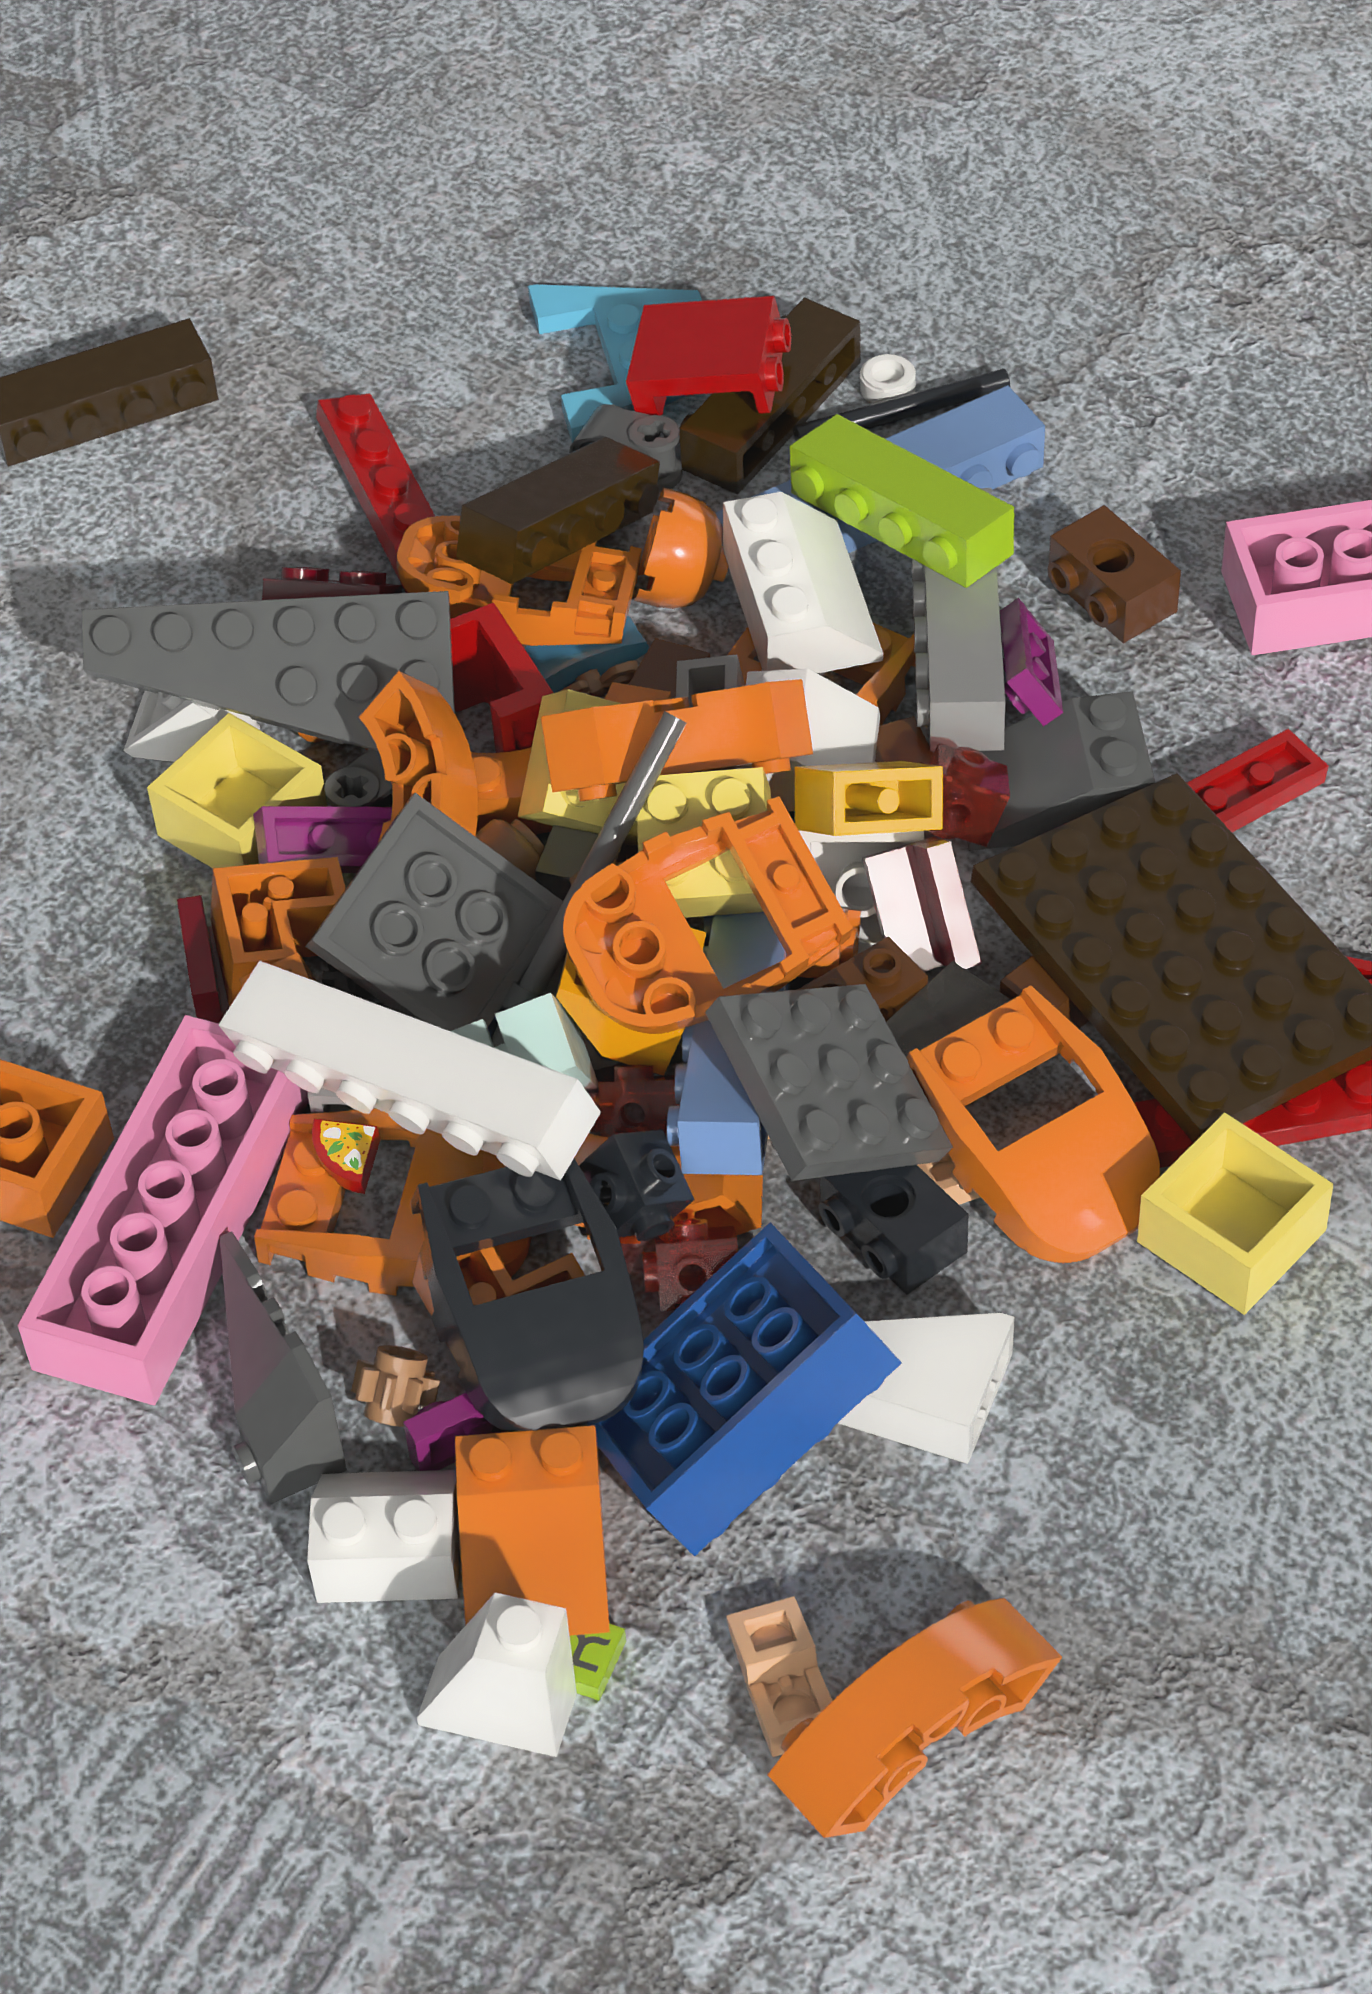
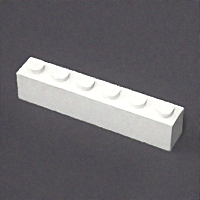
M262 961L257 963L218 1025L236 1046L233 1051L234 1056L244 1065L257 1072L265 1074L270 1068L281 1071L291 1082L308 1092L318 1093L322 1087L336 1093L340 1100L359 1112L370 1114L372 1109L376 1108L388 1113L392 1120L413 1133L423 1134L426 1128L442 1134L448 1143L460 1151L470 1155H477L480 1149L496 1155L498 1160L509 1169L527 1177H531L537 1171L561 1181L601 1113L577 1078Z

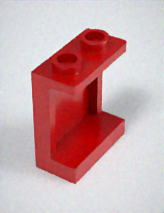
M775 296L644 305L626 378V384L635 412L662 416L666 396L749 391L754 395L758 413H771L775 392L782 391L784 372L781 360L783 353L790 352L791 349L790 323L787 318H780Z
M494 602L452 618L451 640L455 711L459 712L486 702L490 705L496 753L532 747L542 696L553 693L550 686Z

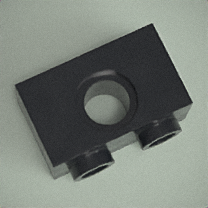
M918 1165L820 1177V1204L818 1208L826 1226L839 1237L845 1235L862 1251L869 1268L881 1279L889 1277L906 1295L968 1252L969 1214ZM884 1215H894L895 1217H883V1216H884Z

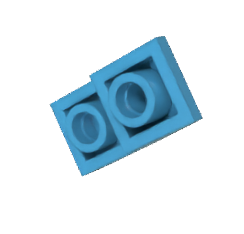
M628 614L622 644L528 645L524 649L553 693H556L570 686L578 676L590 669H597L600 676H602L615 665L637 660L647 653L650 646Z

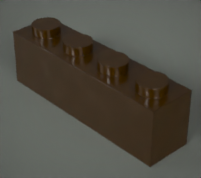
M805 297L788 315H782L780 318H787L790 323L791 349L790 352L783 353L782 355L783 389L782 391L775 392L771 413L759 414L754 395L749 391L711 393L708 399L695 412L687 414L680 424V438L678 442L680 443L682 470L738 495L794 435L793 426L805 423L861 363L859 320Z
M191 319L181 320L0 377V451L7 466L10 467L219 400L211 357Z
M603 437L463 504L456 558L513 584L653 513L659 497L657 481L660 461L608 437Z

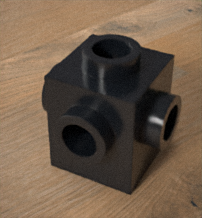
M663 1129L613 1134L579 1165L616 1226L619 1237L636 1235L638 1241H648L657 1238L671 1230L675 1225L673 1218L695 1200Z

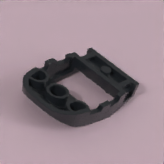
M575 1158L572 1160L561 1181L537 1171L531 1177H527L514 1172L508 1167L431 1187H429L428 1182L417 1185L411 1199L412 1214L421 1213L425 1240L420 1251L424 1280H428L434 1309L431 1318L439 1342L446 1341L460 1368L458 1378L473 1406L481 1412L489 1423L505 1432L589 1426L604 1421L620 1412L634 1396L641 1380L644 1351L643 1334L617 1228ZM584 1223L601 1268L600 1272L473 1306L456 1256Z

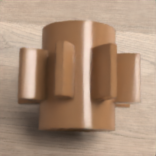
M381 1345L377 1347L374 1363L358 1359L351 1392L356 1393L357 1401L366 1402L363 1415L378 1423L404 1427L403 1421L417 1415L418 1409L421 1410L425 1406L436 1402L440 1380L434 1378V1371L426 1370L428 1357L410 1348Z

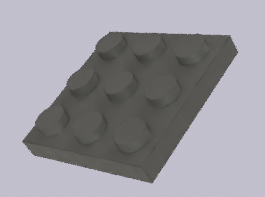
M414 793L305 947L394 1011L448 1031L481 1019L486 1022L488 1027L495 1014L501 1008L502 1002L513 981L518 982L530 965L563 901L417 793Z
M866 984L721 996L705 1011L792 1181L939 1162L953 1148L938 1120L936 1112L926 1098L909 1066L906 1056L902 1053Z

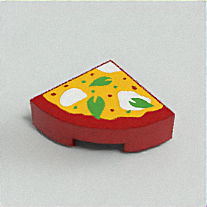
M314 1118L312 1141L318 1159L324 1169L335 1178L341 1187L356 1193L365 1194L381 1140L377 1126Z

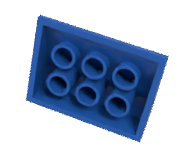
M770 1222L643 1340L642 1376L634 1396L620 1412L604 1421L589 1426L595 1425L598 1447L644 1507L692 1555L696 1556L708 1543L723 1534L730 1523L764 1491L772 1488L781 1476L811 1447L826 1438L833 1427L867 1395L876 1391L902 1362Z

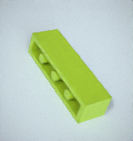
M838 414L790 445L792 494L965 588L1014 555V506Z

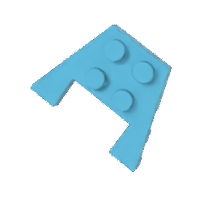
M539 284L528 286L529 302L539 334L596 325L614 385L561 395L562 412L572 443L598 406L611 404L626 410L635 411L626 384V378L643 306L702 301L699 290ZM687 395L666 396L665 405Z

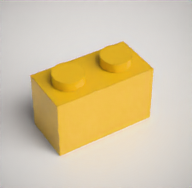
M905 761L795 766V825L800 831L843 836L942 829L943 766Z

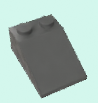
M1133 691L1071 698L1062 702L1063 713L1044 727L1034 715L1005 727L1004 750L960 751L965 793L962 797L958 798L968 850L975 851L1017 846L1154 784L1155 778Z

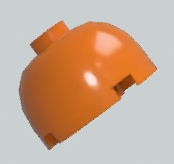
M663 487L658 501L669 503L666 511H660L659 516L653 514L639 565L638 576H649L647 590H634L633 599L636 602L655 607L677 609L691 606L703 598L712 580L724 582L728 571V564L722 546L723 527L715 511L698 498Z

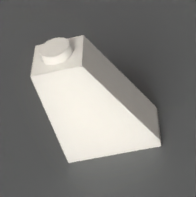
M1004 1313L864 1321L902 1364L884 1380L876 1391L867 1395L838 1424L968 1464L1012 1357L1014 1316Z
M494 1593L438 1656L417 1717L418 1725L557 1757L577 1695L566 1608Z

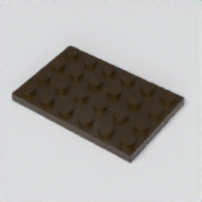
M1178 773L981 861L972 867L970 883L1193 1143L1224 1113L1243 1124L1372 1059V984Z

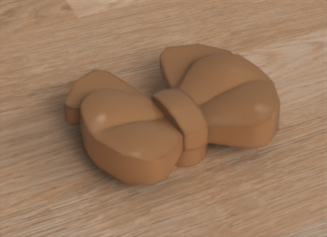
M636 660L627 661L613 666L602 676H600L597 669L590 670L578 676L576 683L561 691L570 689L601 697L608 693L612 682L628 685L638 668Z

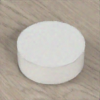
M892 354L879 355L869 359L861 367L860 392L863 398L871 404L915 393L916 371L912 363L903 357Z

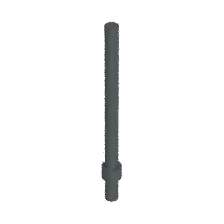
M666 711L663 712L521 982L513 981L502 1002L506 1010L543 996L567 950L564 941L563 922L570 899L586 880L614 862L687 724L685 721ZM497 1025L491 1037L494 1047L505 1043L499 1025Z

